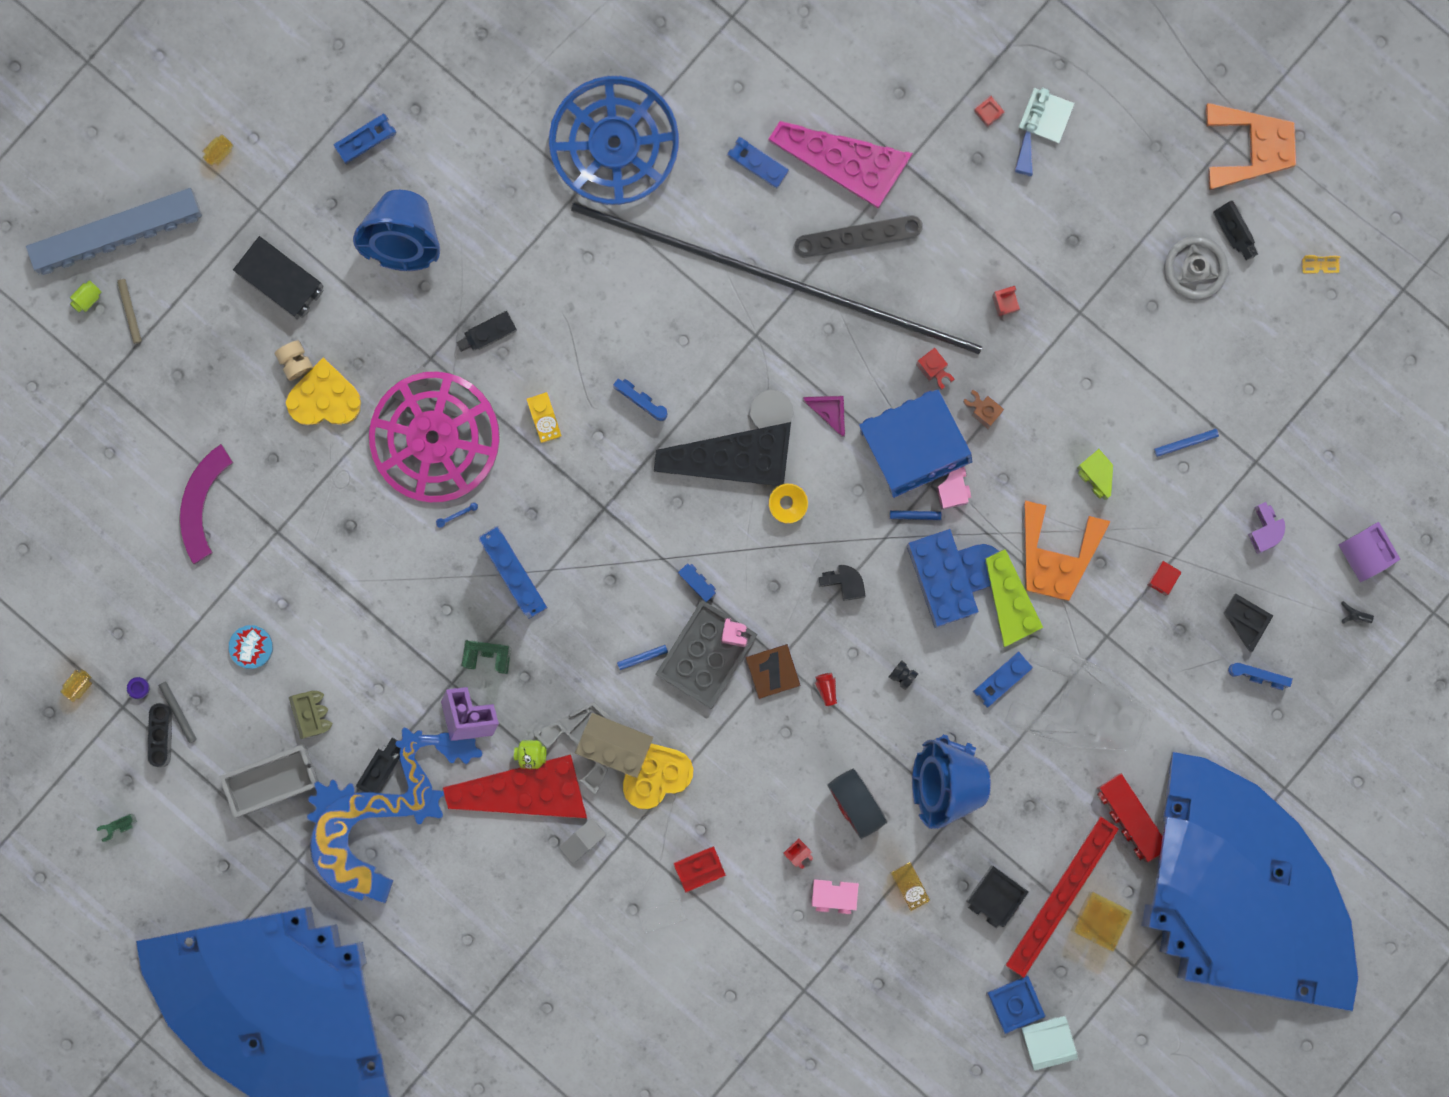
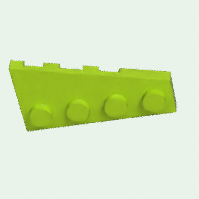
M1006 549L985 558L1003 647L1044 628Z

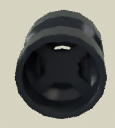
M901 660L888 677L893 681L900 682V687L906 690L919 673L915 670H909L907 664Z

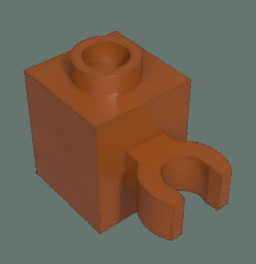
M972 390L970 394L975 397V401L969 402L967 399H964L963 403L967 407H974L976 410L971 416L989 429L1004 409L989 396L983 401L980 400L978 392Z

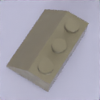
M592 713L575 754L638 778L653 737Z

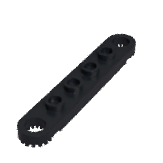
M905 216L802 235L796 239L794 250L800 257L808 258L915 238L922 231V222L916 216ZM907 222H915L918 227L917 230L913 233L908 232L905 228ZM802 241H808L811 244V250L802 252L799 249V244Z

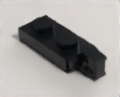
M1231 200L1214 210L1213 213L1232 248L1241 252L1245 260L1252 259L1258 255L1253 236L1234 201Z
M506 310L469 329L464 333L466 337L456 343L461 352L470 347L473 351L480 350L516 332L517 329Z
M392 737L387 746L384 745L381 749L378 748L357 782V788L364 792H380L399 760L400 748L395 745L396 741L399 740Z

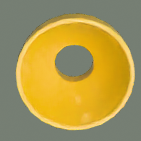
M782 484L776 487L770 494L768 500L769 510L772 516L780 522H797L807 512V495L802 488L795 484ZM784 496H789L792 499V505L787 509L782 508L780 505V500Z

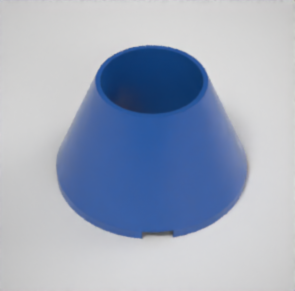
M397 189L386 192L359 224L353 236L354 246L367 260L371 257L379 261L380 266L393 270L417 271L426 269L433 261L437 262L440 256V244L429 204L424 197L408 190Z
M939 740L924 742L922 744L924 747L922 752L916 755L912 774L913 799L915 804H919L922 814L918 816L923 824L930 829H939L985 806L989 799L991 788L990 774L985 762Z

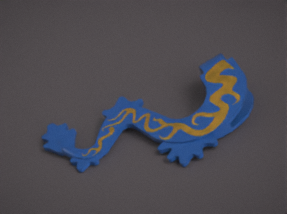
M402 728V740L396 741L395 745L400 748L399 758L408 784V790L401 795L373 792L355 793L352 783H349L343 790H339L335 780H331L329 786H324L318 781L314 783L317 795L308 797L309 802L316 806V810L307 815L308 820L316 823L310 839L312 862L319 875L330 887L361 901L364 896L386 904L394 880L374 872L376 867L357 859L351 853L348 846V835L352 826L360 820L376 817H406L414 815L415 821L419 825L422 824L424 818L429 816L442 818L443 813L438 805V801L443 797L444 792L432 790L429 778L415 759V753L420 747L434 745L450 763H454L456 758H460L463 763L468 764L471 758L482 756V751L475 746V738L451 741L449 732L438 735H422L420 730L412 733L408 728Z

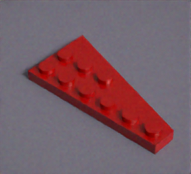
M571 754L547 760L539 769L516 768L443 787L448 809L587 818Z

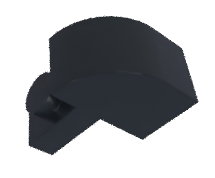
M838 565L839 574H835L834 571L821 573L822 577H818L819 587L840 584L843 601L866 597L863 579L860 573L853 567Z

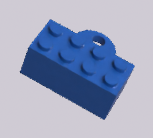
M950 529L907 544L906 547L934 628L976 615L979 612L973 592L990 587L985 558L999 552L995 547L979 544L958 551Z

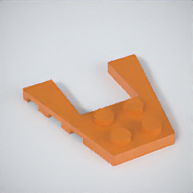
M1211 103L1206 104L1207 126L1250 125L1251 166L1209 167V190L1295 167L1294 122Z
M1025 500L1026 591L1069 601L1110 521L1088 516L1079 558L1037 548L1046 505Z

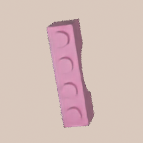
M965 467L950 472L945 482L937 487L941 510L968 504L971 492L969 485L965 486L963 477H966Z

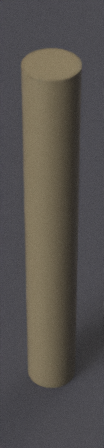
M120 279L117 283L133 344L140 343L142 340L126 279Z

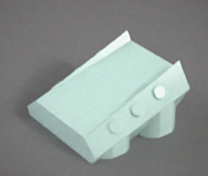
M1066 1016L1055 1017L1048 1021L1021 1027L1034 1070L1078 1059Z

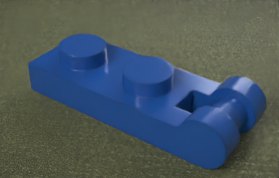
M386 114L378 116L333 144L345 164L397 133L395 128L389 125V119ZM378 126H380L383 130L379 134L375 130V128H377Z
M738 137L735 141V147L733 150H729L727 156L777 189L789 172V169L749 144L742 137ZM743 149L748 152L745 158L740 155Z
M618 378L613 384L614 389L658 421L666 420L667 409L664 406H655L651 403L652 398L646 393L641 392L639 394L634 390L635 386L627 379L622 381Z
M1018 651L980 684L973 693L976 696L979 695L984 701L983 704L988 708L1033 667ZM990 686L995 693L990 695L985 689Z
M1242 663L1231 664L1228 668V673L1233 677L1240 675L1248 676L1251 682L1262 684L1265 681L1271 683V688L1283 690L1284 687H1291L1293 678Z

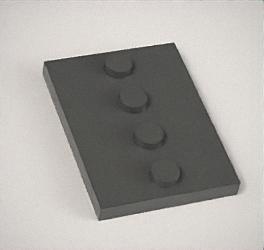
M701 600L659 667L656 675L712 709L758 634L749 628L746 629V632H741L740 636L747 639L746 647L722 643L726 619H730V622H739Z

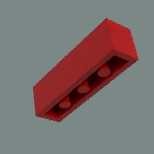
M1119 773L1097 787L1099 791L1097 793L1098 798L1103 805L1107 803L1111 811L1109 814L1115 823L1119 822L1123 828L1121 833L1127 842L1132 841L1135 849L1133 851L1140 861L1149 862L1159 856L1163 836L1123 774Z

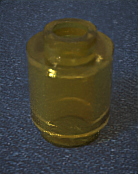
M221 134L219 137H215L202 150L204 153L202 158L210 166H213V164L219 166L232 152L231 149L234 145Z
M75 669L62 685L63 688L60 692L70 701L75 702L93 684L90 681L92 676L83 669L80 671Z

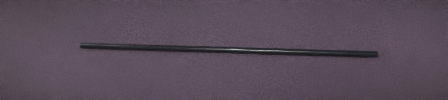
M577 203L572 205L571 211L980 354L982 346L586 206Z

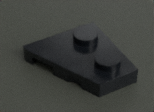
M1236 593L1223 612L1250 652L1254 651L1274 616Z

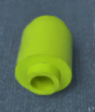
M89 280L86 284L83 283L69 297L72 300L70 305L77 312L80 313L82 310L86 313L100 298L99 295L102 291Z

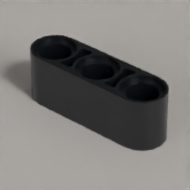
M156 703L149 710L147 758L152 766L161 768L167 766L171 760L172 710L166 704ZM160 707H163L166 711L165 717L162 719L156 717V711ZM159 729L165 732V738L162 741H157L155 738V733ZM158 751H161L164 754V760L158 764L154 756Z

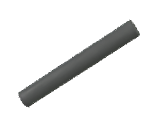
M167 682L159 684L158 686L188 742H194L197 738Z

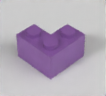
M468 687L446 690L441 705L451 741L493 736L499 724L494 704L473 707Z

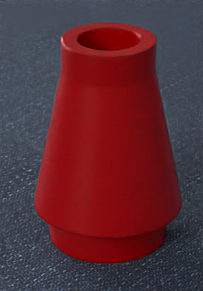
M832 673L816 676L815 685L824 705L831 706L837 704L836 677H833Z

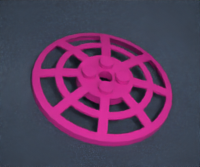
M437 371L411 375L391 387L376 406L369 430V445L372 458L385 481L403 495L424 502L454 500L468 494L479 486L488 476L495 463L500 442L497 417L485 395L474 384L464 378L451 373ZM425 378L443 379L439 392L426 391L413 395L407 385L413 381ZM452 381L467 388L481 403L469 410L461 400L448 394ZM400 389L405 401L395 410L390 421L378 419L387 400ZM425 398H437L434 411L422 412L417 401ZM446 400L456 405L463 414L452 419L443 413ZM409 406L415 418L410 422L409 426L397 424L401 413ZM486 411L492 429L491 447L478 444V427L474 417ZM467 421L471 428V442L459 439L458 426ZM376 427L388 430L387 441L392 457L381 463L375 445ZM430 431L438 433L439 439L436 443H430L427 440V434ZM394 432L406 435L408 447L398 453L394 444ZM457 448L468 450L469 452L465 460L456 468L450 457ZM476 453L489 455L480 474L467 485L461 473L470 465ZM412 454L421 460L419 473L409 469L402 460ZM442 462L449 472L440 476H428L430 463ZM397 464L405 474L418 480L416 492L414 493L400 486L386 471ZM453 479L460 489L454 493L441 496L424 495L426 482L440 483Z

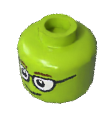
M522 740L519 743V747L514 748V761H518L520 768L539 769L542 764L546 763V746H543L539 740Z

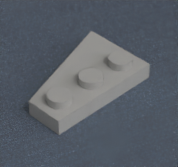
M421 365L412 375L429 371ZM425 378L413 381L407 385L412 394L415 395L426 391L439 392L442 384L436 378ZM400 389L392 395L397 400L405 401ZM425 398L418 400L417 403L423 412L434 411L437 398ZM446 400L443 413L452 419L463 414L456 405Z

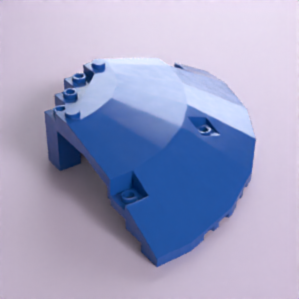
M1172 752L1168 772L1167 798L1163 815L1165 824L1152 905L1145 904L1142 926L1163 930L1159 952L1181 956L1177 978L1353 1011L1358 984V970L1352 921L1330 867L1301 825L1257 784L1207 758ZM1175 804L1181 806L1180 812L1174 811ZM1278 868H1280L1283 872L1280 877L1276 876L1275 871ZM1178 941H1180L1179 949L1176 946ZM1302 987L1307 988V993L1305 995H1302L1300 993V989Z
M312 907L136 941L142 975L167 1025L206 1068L247 1096L392 1097L384 1070L380 1048H378L362 968V965L367 964L363 942L341 946L337 924L315 928ZM295 917L299 918V924H298V925H297V923H296V918H295ZM320 935L325 936L326 940L324 943H321L322 937ZM187 938L193 940L192 946L186 945ZM347 952L352 955L350 961H348ZM252 1039L256 1040L257 1046L255 1048H252L249 1045V1042ZM369 1062L375 1064L374 1070L368 1069L367 1064Z

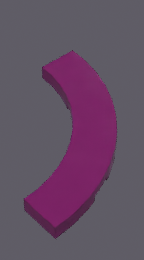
M222 444L214 448L198 464L189 478L182 497L180 508L181 534L186 551L194 565L213 553L207 542L203 527V511L207 493L218 476L234 463Z

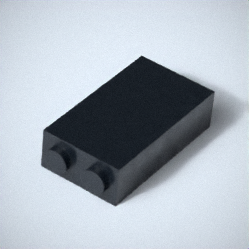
M258 236L233 268V271L296 320L300 317L303 318L310 310V303L313 300H318L323 293L322 288L324 286L319 280L261 236Z

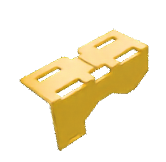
M1305 255L1302 258L1303 273H1318L1319 270H1323L1324 273H1340L1339 259L1341 256L1319 257ZM1327 259H1336V261H1327Z

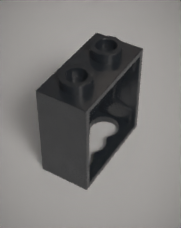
M991 865L966 902L970 904L968 909L978 916L980 913L987 916L986 922L996 929L998 926L1004 928L1029 891Z

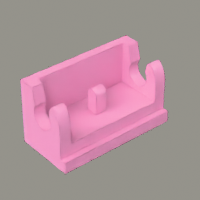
M726 619L722 643L746 647L747 639L740 635L741 632H746L747 627L744 624L730 622V619Z

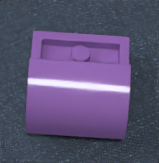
M1379 522L1338 544L1360 582L1369 579L1401 560Z

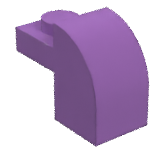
M1266 502L1254 507L1263 527L1248 534L1257 554L1277 545L1285 533L1284 519L1282 518L1275 522V512L1272 506H1268Z

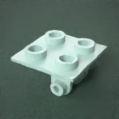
M1034 88L1019 128L1059 143L1074 103L1049 94L1048 89L1041 88L1039 90Z

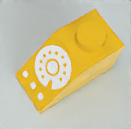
M545 392L527 398L526 400L541 443L562 437L548 393Z

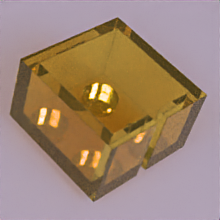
M1090 891L1071 928V932L1114 952L1133 912Z

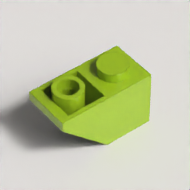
M1097 449L1077 467L1079 470L1078 475L1084 482L1089 481L1094 487L1092 489L1093 493L1099 499L1107 500L1112 492L1113 464L1100 449Z

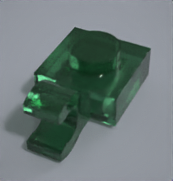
M128 814L110 822V824L99 826L97 831L105 829L108 832L107 837L101 839V841H110L115 831L120 830L123 833L132 829V824L136 823L137 819L134 814Z

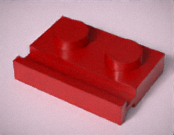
M714 846L673 863L685 893L726 876Z

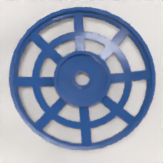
M605 76L581 84L563 99L551 122L549 148L556 171L574 192L596 203L622 205L645 198L664 183L676 162L679 149V132L671 108L656 90L633 78ZM605 85L606 99L596 101L584 110H581L573 102L586 91ZM613 85H625L636 88L646 93L647 97L640 105L628 99L615 98ZM654 101L660 105L666 114L671 132L658 133L655 121L647 112ZM615 105L626 106L635 110V112L627 120L616 116ZM607 106L608 117L601 119L597 123L588 116L594 110ZM568 109L577 117L570 131L569 142H556L558 124L563 113ZM642 117L648 123L652 135L639 136L635 125ZM583 122L591 129L588 141L576 142L577 131ZM612 137H617L621 141L620 145L616 148L608 145V141ZM672 141L670 160L665 171L660 174L652 168L658 156L659 143ZM653 144L652 154L649 161L645 163L637 156L640 145ZM579 150H590L594 161L587 169L579 160L577 155ZM557 151H570L574 164L582 173L574 182L568 178L562 169ZM630 163L641 170L634 176L622 180L621 168ZM600 166L613 170V181L601 179L593 174ZM645 175L656 181L651 187L637 195L627 198L623 196V186L635 183ZM588 180L602 186L614 187L615 199L596 197L585 192L581 187Z

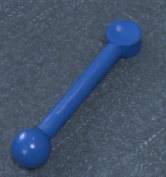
M473 502L469 507L445 519H437V527L442 528L446 522L471 510L476 511L478 504Z

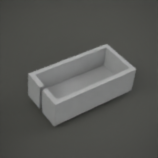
M306 745L297 746L219 776L234 818L242 817L315 789L314 783L319 782L315 769L309 768V765L313 763Z

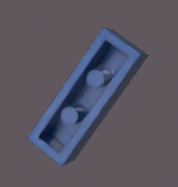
M687 563L678 574L705 602H708L716 594L715 587L711 583L708 585L705 582L707 579L702 574L699 575L696 572L697 569L693 564L689 565Z

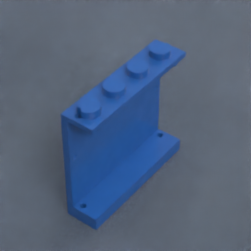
M939 389L933 392L927 391L915 400H907L902 406L895 409H887L881 415L875 418H867L863 423L859 424L860 433L865 437L888 483L889 491L893 498L973 462L972 453Z
M498 526L478 537L526 617L530 619L547 609V606Z

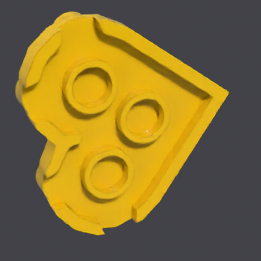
M323 357L292 388L288 394L286 406L291 417L302 425H316L323 420H327L331 424L342 425L349 424L356 419L361 410V397L355 387Z
M651 743L638 778L625 774L623 792L626 800L639 809H650L656 807L663 800L666 793L675 794L684 791L693 778L692 762L686 754L678 750Z

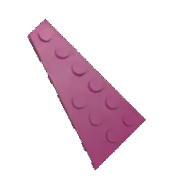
M783 121L778 123L768 139L769 142L877 209L913 154L845 136L828 134L820 130L807 129L803 126Z

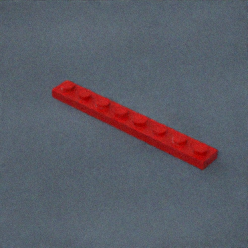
M1099 817L1005 966L1022 977L1026 976L1118 832V827Z

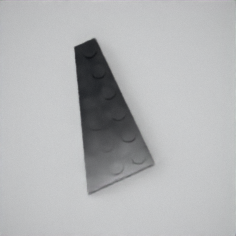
M791 422L658 449L655 455L654 472L780 486L784 484Z

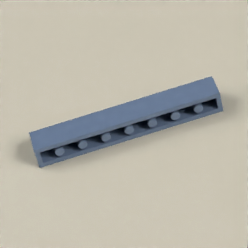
M188 188L26 246L34 271L38 274L47 275L54 272V268L60 266L63 268L70 267L75 264L74 261L92 259L95 257V254L102 251L103 253L116 250V246L122 244L124 246L132 245L137 242L136 239L154 237L157 235V232L164 229L165 231H171L176 229L177 225L181 223H194L198 221V217H201L202 213L194 191Z

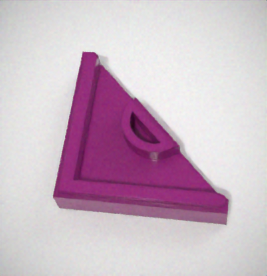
M844 396L803 397V402L841 437H845Z

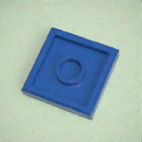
M1028 975L987 992L1004 1034L1046 1017Z

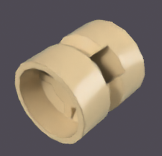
M299 340L282 346L274 353L279 364L284 365L283 371L289 381L302 377L314 368L309 358L303 355L305 350Z

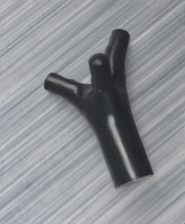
M1344 601L1341 602V605L1349 612V616L1342 619L1343 623L1351 620H1360L1367 623L1373 622L1374 615L1360 612L1347 605Z

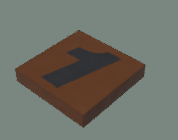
M788 644L746 657L759 699L801 686Z

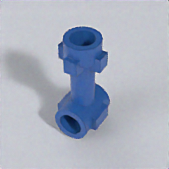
M945 734L935 738V740H939L972 756L975 754L976 747H973V744L967 743L964 746L952 742Z

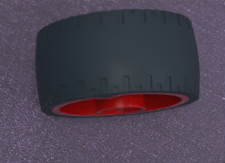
M854 768L844 772L827 784L841 813L861 839L876 832L887 823L883 812Z

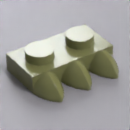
M314 690L288 697L300 739L320 735L328 731L333 724L328 720L319 719L328 711V708L323 705H315L324 697L322 692Z

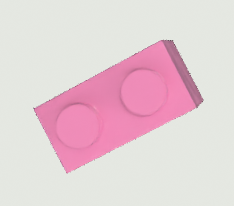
M814 879L811 906L816 907V911L829 912V908H836L838 913L851 914V910L857 909L859 884L840 882V886H833L832 881Z

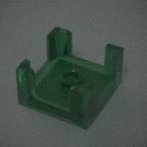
M465 640L461 666L465 669L475 670L478 653H481V657L493 658L494 655H497L495 671L501 674H508L512 648L506 645Z

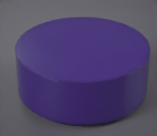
M135 677L128 682L127 693L130 697L143 699L149 694L150 685L144 678Z

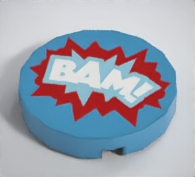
M246 625L232 634L229 641L230 656L237 665L246 669L261 667L270 659L273 653L272 639L264 629L258 626Z

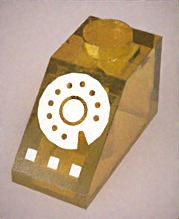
M907 862L890 872L910 911L930 901L911 862Z

